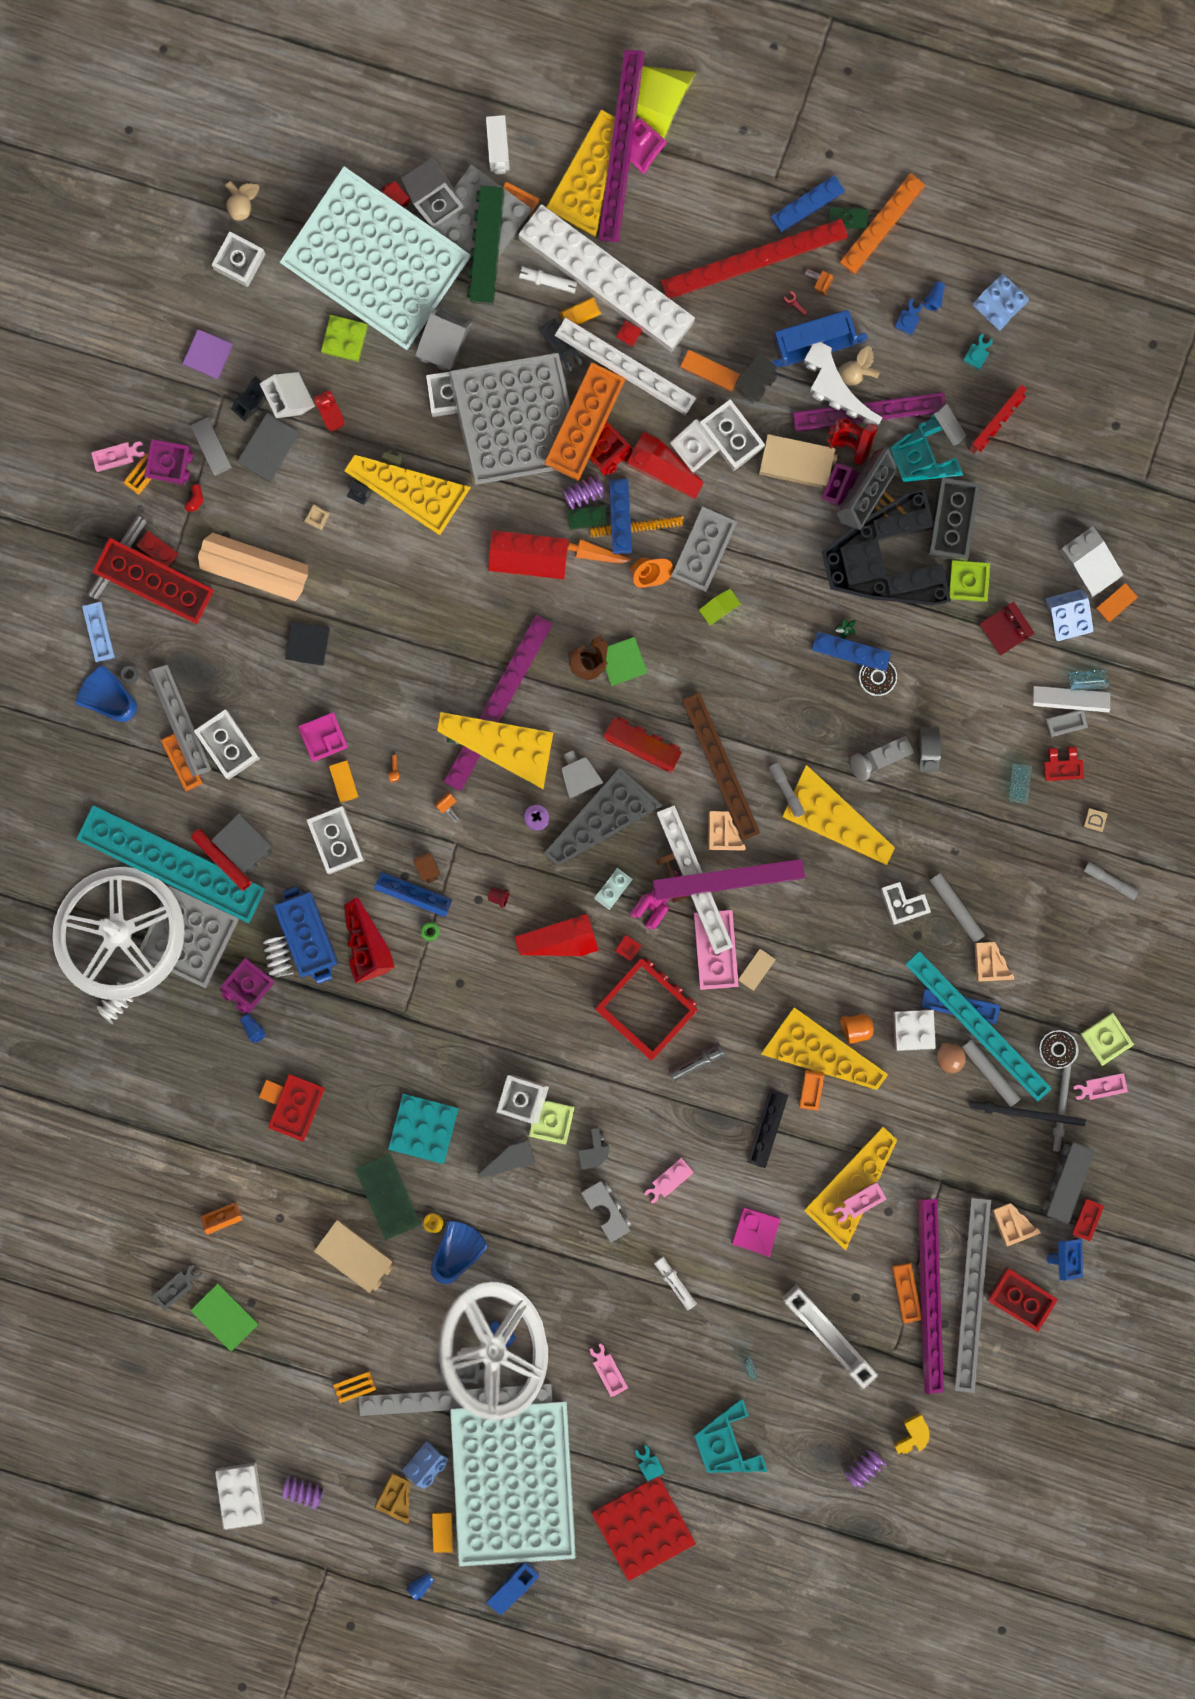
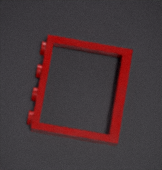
M641 958L595 1010L652 1061L698 1011L696 1008L698 1004L690 997L686 999L682 996L683 990L676 984L671 986L667 982L669 978L662 971L657 973L653 969L655 965L647 958L643 960ZM641 966L690 1010L653 1051L604 1008Z

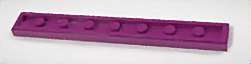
M944 392L862 404L881 416L882 420L934 414L941 406L945 405ZM833 407L792 413L795 432L830 428L831 425H835L837 419L842 418L849 419L854 424L863 423L864 420L858 417L854 419L846 414L847 411L841 408L837 410Z
M802 859L659 879L653 880L652 883L655 900L800 880L805 878Z

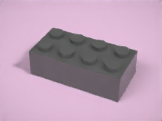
M948 478L940 480L928 556L956 561L968 560L980 488L979 483Z
M1068 1140L1066 1144L1062 1145L1060 1150L1061 1160L1056 1162L1053 1170L1056 1174L1054 1179L1049 1181L1047 1186L1048 1196L1043 1198L1040 1209H1043V1214L1069 1224L1095 1150Z

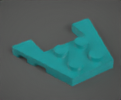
M934 414L926 423H921L919 428L912 434L908 433L890 447L903 482L963 475L956 457L941 464L936 463L926 438L943 430Z
M743 1399L737 1401L694 1435L707 1473L768 1471L762 1454L742 1460L730 1422L749 1416Z

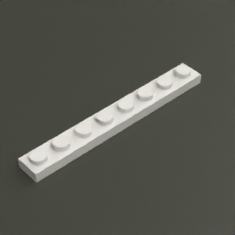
M567 318L564 319L555 334L556 337L684 415L687 414L696 397Z
M675 805L657 812L682 876L701 874L702 870ZM711 892L691 895L715 955L733 948Z

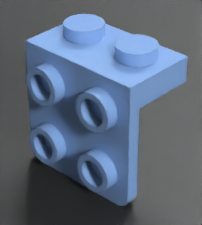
M1001 275L978 297L973 306L1000 331L1028 303L1029 298L1005 275Z

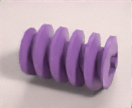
M596 474L595 481L592 477H588V483L583 479L581 480V486L575 482L574 489L568 485L567 492L563 488L562 491L568 506L574 510V503H577L579 507L582 506L581 500L588 504L589 497L596 501V494L603 498L604 489L598 474Z
M533 805L526 810L524 820L530 829L535 831L542 830L548 825L549 814L543 806ZM540 813L541 821L533 822L532 815Z
M866 1450L868 1457L861 1455L860 1457L863 1462L861 1463L856 1460L857 1468L849 1467L852 1472L851 1474L846 1471L844 1472L846 1478L857 1489L858 1486L865 1487L863 1480L871 1481L869 1475L876 1476L874 1469L877 1471L882 1470L880 1464L887 1466V1463L875 1450L873 1452Z
M288 1475L282 1491L283 1499L286 1500L290 1495V1502H294L297 1498L299 1505L305 1500V1507L312 1503V1509L315 1510L320 1504L325 1487L321 1491H319V1485L312 1489L311 1482L307 1486H304V1480L297 1484V1478L294 1477L290 1481Z

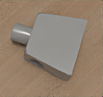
M574 750L564 754L568 765L561 768L570 799L603 784L601 778L586 757L578 760Z

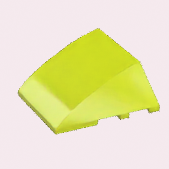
M643 66L636 116L640 117L661 137L665 138L696 72Z

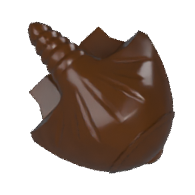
M601 635L590 642V646L596 650V654L584 650V645L568 654L571 672L577 677L584 680H592L597 678L607 667L608 643L602 639Z

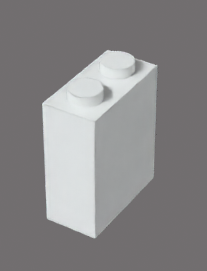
M505 115L486 117L490 170L496 174L506 173V170H510Z
M299 372L273 375L260 383L276 418L302 415L315 407Z

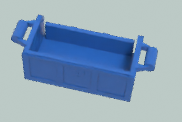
M849 310L776 331L773 341L779 360H773L771 368L776 370L778 367H786L804 361L813 344L821 342L831 347L832 353L854 346L857 343H864L867 339V334L861 333L859 336L856 335Z
M298 886L284 890L283 902L273 906L300 977L303 978L311 975L318 984L332 979V966L338 965L339 962L312 892L303 894L298 889ZM300 893L299 896L286 900L287 897ZM329 969V972L315 977L314 973Z

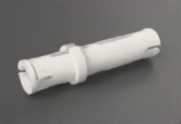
M522 266L521 271L528 273V275L520 273V279L536 282L535 284L537 285L544 284L572 292L573 294L575 293L576 289L568 285L576 287L577 281L543 273V270L536 271Z
M665 1257L659 1258L654 1262V1265L663 1275L662 1279L668 1282L686 1310H690L697 1302L692 1298L676 1275V1270L670 1267Z

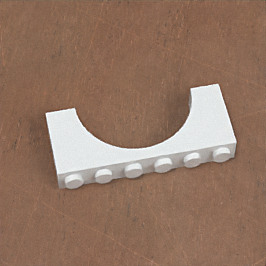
M797 1284L782 1297L784 1302L815 1333L863 1389L878 1376Z

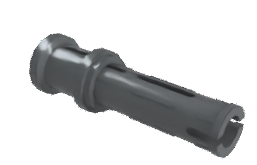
M716 1042L715 1046L707 1050L703 1049L700 1052L701 1054L669 1070L674 1082L706 1064L710 1066L715 1060L721 1057L725 1058L726 1054L720 1043Z

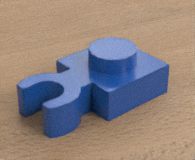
M911 299L908 303L909 311L903 309L895 326L896 329L911 336L920 319L916 313H919L923 308L922 303L918 308H913L914 299Z

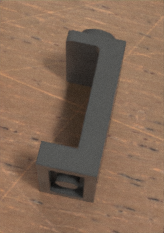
M239 813L211 840L245 874L247 872L252 873L258 867L257 862L261 858L265 860L272 853L270 849L273 847Z

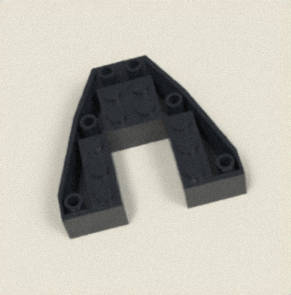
M925 489L907 493L868 517L861 530L853 527L822 551L831 590L873 600L924 605H941L951 602L943 564L886 577L879 541L932 530L934 524ZM901 506L906 513L902 514L897 507Z

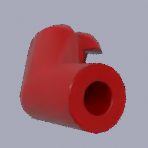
M200 484L191 486L193 497L185 503V509L188 512L198 510L203 503Z

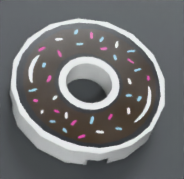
M889 662L887 670L884 672L862 666L859 671L860 686L866 693L872 696L888 694L897 682L895 667ZM875 672H880L883 675V680L879 683L875 682L872 678Z
M1061 1030L1052 1031L1045 1035L1039 1048L1043 1061L1050 1067L1057 1069L1070 1066L1076 1060L1079 1051L1078 1043L1074 1037L1068 1032ZM1057 1044H1061L1064 1047V1052L1061 1055H1057L1054 1052V1047Z

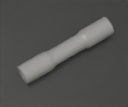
M779 763L773 764L769 767V770L785 795L795 818L802 816L805 810L788 783L783 769Z
M1090 861L1083 870L1092 877L1117 889L1132 900L1136 898L1139 892L1138 889L1113 877Z

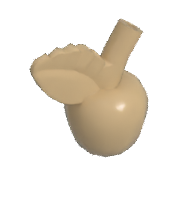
M229 181L225 185L232 194L226 203L229 215L237 221L245 220L250 215V200L256 197L259 185L246 183L238 190Z
M866 346L859 352L857 361H849L839 367L838 373L845 385L861 383L863 375L878 378L880 371L869 368L874 361L871 346Z

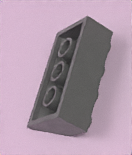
M883 447L872 454L862 472L857 476L853 487L847 492L845 500L839 505L836 513L842 524L859 530L865 524L898 470L889 448Z

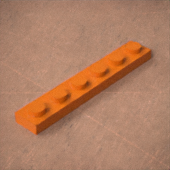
M910 173L840 261V264L855 275L923 190L925 184Z

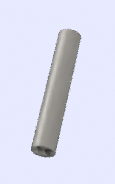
M939 873L930 879L932 885L972 941L975 943L984 937V933L943 875Z
M972 1039L961 1047L1010 1107L1021 1099Z

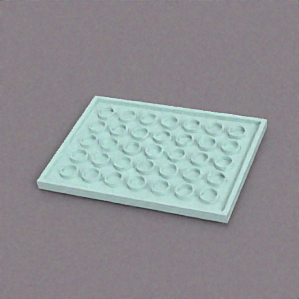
M343 167L280 263L407 351L427 322L430 313L435 310L470 258V254L352 171Z
M567 1402L530 1404L516 1416L503 1420L484 1419L472 1414L465 1408L451 1409L459 1566L575 1559Z

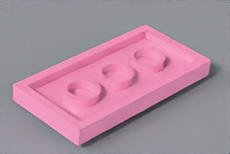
M732 910L719 911V914L733 948L716 955L698 913H694L700 990L739 987Z

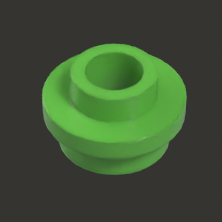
M426 922L423 924L421 936L425 940L433 941L438 938L440 929L436 923ZM428 928H433L434 933L432 935L427 934Z

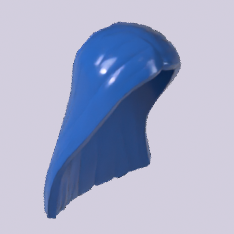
M102 665L97 667L86 678L76 698V705L94 710L118 722L131 720L137 712L135 698L125 689L119 679Z
M447 1221L444 1235L431 1263L430 1271L432 1277L441 1284L454 1282L484 1253L487 1248L486 1240L476 1229L459 1221Z

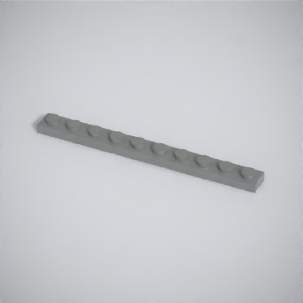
M973 1197L971 1199L955 1391L975 1393L991 1199Z
M551 1383L542 1384L539 1393L531 1404L553 1402ZM525 1385L499 1386L498 1406L514 1399ZM485 1387L464 1389L473 1399L485 1404ZM451 1390L359 1396L360 1416L464 1408Z

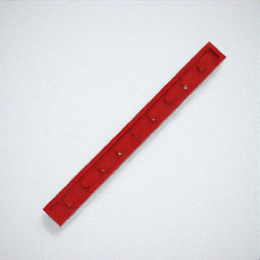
M839 219L662 280L661 283L666 297L673 299L847 239L848 235L843 220Z

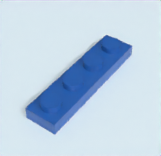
M834 175L772 215L771 219L780 233H783L845 193V190Z
M611 479L609 484L613 554L632 553L628 479Z
M817 632L812 648L814 652L884 672L887 670L891 652Z
M384 872L380 873L374 887L377 891L446 917L452 903L450 898Z
M928 988L924 989L921 1008L953 1014ZM965 997L989 1023L996 1024L1000 1004Z

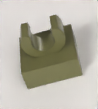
M389 450L387 453L384 452L381 460L382 463L401 468V453L395 456L391 454L392 450Z

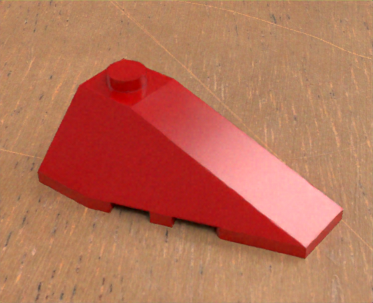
M354 898L345 904L346 928L350 930L348 947H351L352 959H349L355 983L384 975L395 968L390 949L359 898Z

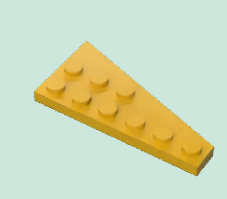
M603 110L598 114L546 207L562 220L595 238L607 181L615 117Z
M357 455L352 457L344 469V472L438 535L442 533L471 488Z
M440 712L437 732L539 788H544L553 738L552 732Z
M806 765L794 790V794L799 799L805 813L795 818L789 805H787L782 817L887 865L895 847Z
M796 1008L791 1010L761 1053L764 1056L816 1072H823L826 1075L878 1090L888 1076L886 1072Z
M884 1127L867 1142L804 1209L845 1250L863 1213L855 1218H852L851 1214H849L845 1221L839 1222L838 1219L843 1217V1212L838 1211L834 1213L833 1210L837 1207H845L844 1200L878 1182L897 1142V1139Z

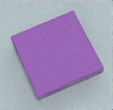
M198 329L183 365L219 380L233 344Z

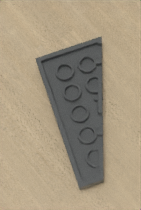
M619 768L543 854L557 866H560L663 805Z

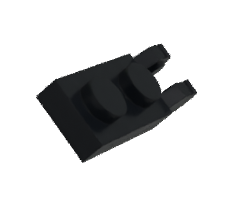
M554 318L540 327L539 331L554 353H559L560 361L563 362L567 370L572 372L573 367L566 359L567 356L572 354L579 366L583 362L573 346L555 336L560 325Z

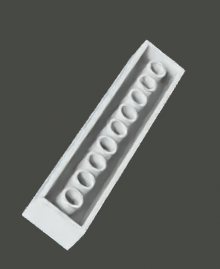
M542 204L519 233V240L574 281H577L578 284L632 324L642 329L643 332L670 352L674 350L694 323L695 317Z

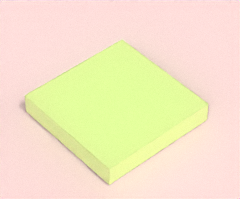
M1110 1013L1080 1033L1101 1066L1134 1045L1114 1013Z
M545 1100L539 1121L536 1124H531L529 1136L567 1144L574 1106Z

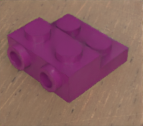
M151 439L145 478L184 486L185 481L188 482L190 477V470H187L188 463H192L193 452L190 451V446Z
M245 958L221 985V996L227 1001H234L237 1004L236 1008L240 1012L250 1014L274 985L275 981Z

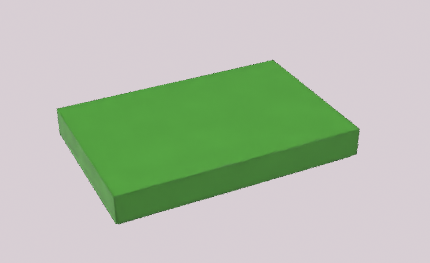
M219 1283L191 1310L230 1351L259 1324Z

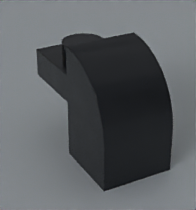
M256 376L250 381L246 391L236 398L231 407V410L244 422L267 400L260 385L263 381Z
M355 479L354 481L351 480L348 486L350 490L346 497L365 505L373 491Z

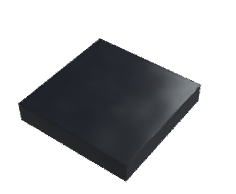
M292 622L286 660L324 666L330 628Z

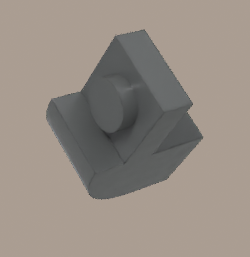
M920 727L919 771H939V762L941 760L939 727Z
M599 1127L591 1128L594 1147L579 1149L581 1169L598 1167L608 1157L609 1145L601 1146V1143L605 1142L604 1133L599 1131Z

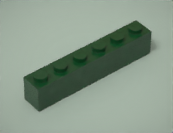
M481 185L480 190L476 192V202H479L478 210L475 209L474 221H477V228L473 229L472 240H475V248H471L470 259L473 260V267L469 268V279L472 280L471 286L467 287V298H470L471 303L494 305L505 194L504 187Z

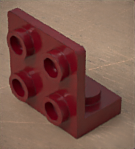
M1014 601L980 623V627L1000 656L1035 634Z

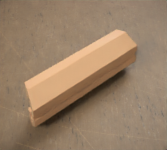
M211 533L203 540L198 554L200 569L292 601H296L302 593L308 576L307 564L215 533Z

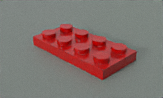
M1022 384L974 441L968 449L975 454L977 450L981 452L990 441L988 437L991 436L993 438L1002 427L1000 422L1003 421L1005 423L1014 412L1012 408H1018L1027 397L1024 394L1027 388Z

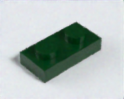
M605 506L567 510L569 530L607 525Z

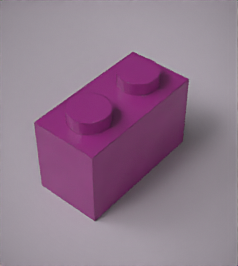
M836 463L822 499L833 506L839 507L860 473L853 468Z

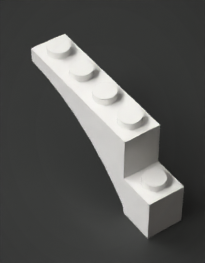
M821 342L813 344L804 360L806 368L813 372L817 370L820 372L810 390L813 394L812 396L819 401L824 399L830 402L829 405L834 409L839 410L841 408L847 411L846 414L854 419L858 417L864 420L863 423L867 426L871 423L879 426L882 417L862 404L843 382L831 355L832 348Z

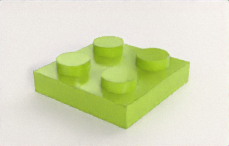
M330 315L321 352L359 362L368 324Z
M952 560L949 587L950 598L952 600L987 602L990 563Z

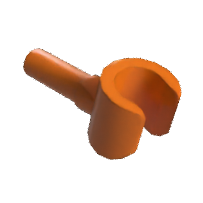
M392 755L393 771L388 773L391 783L397 782L400 779L397 755Z

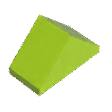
M730 588L713 598L699 611L710 626L740 606L741 603Z

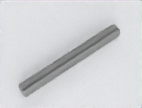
M137 516L120 543L130 548L146 524V520L141 516ZM99 576L88 592V595L97 600L109 581Z

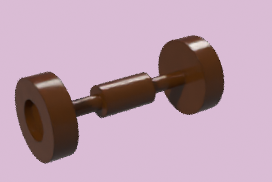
M674 853L656 860L657 865L666 864L669 878L677 877L668 862L675 859ZM689 896L671 898L674 903Z

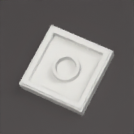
M697 419L670 442L692 472L697 471L720 450Z

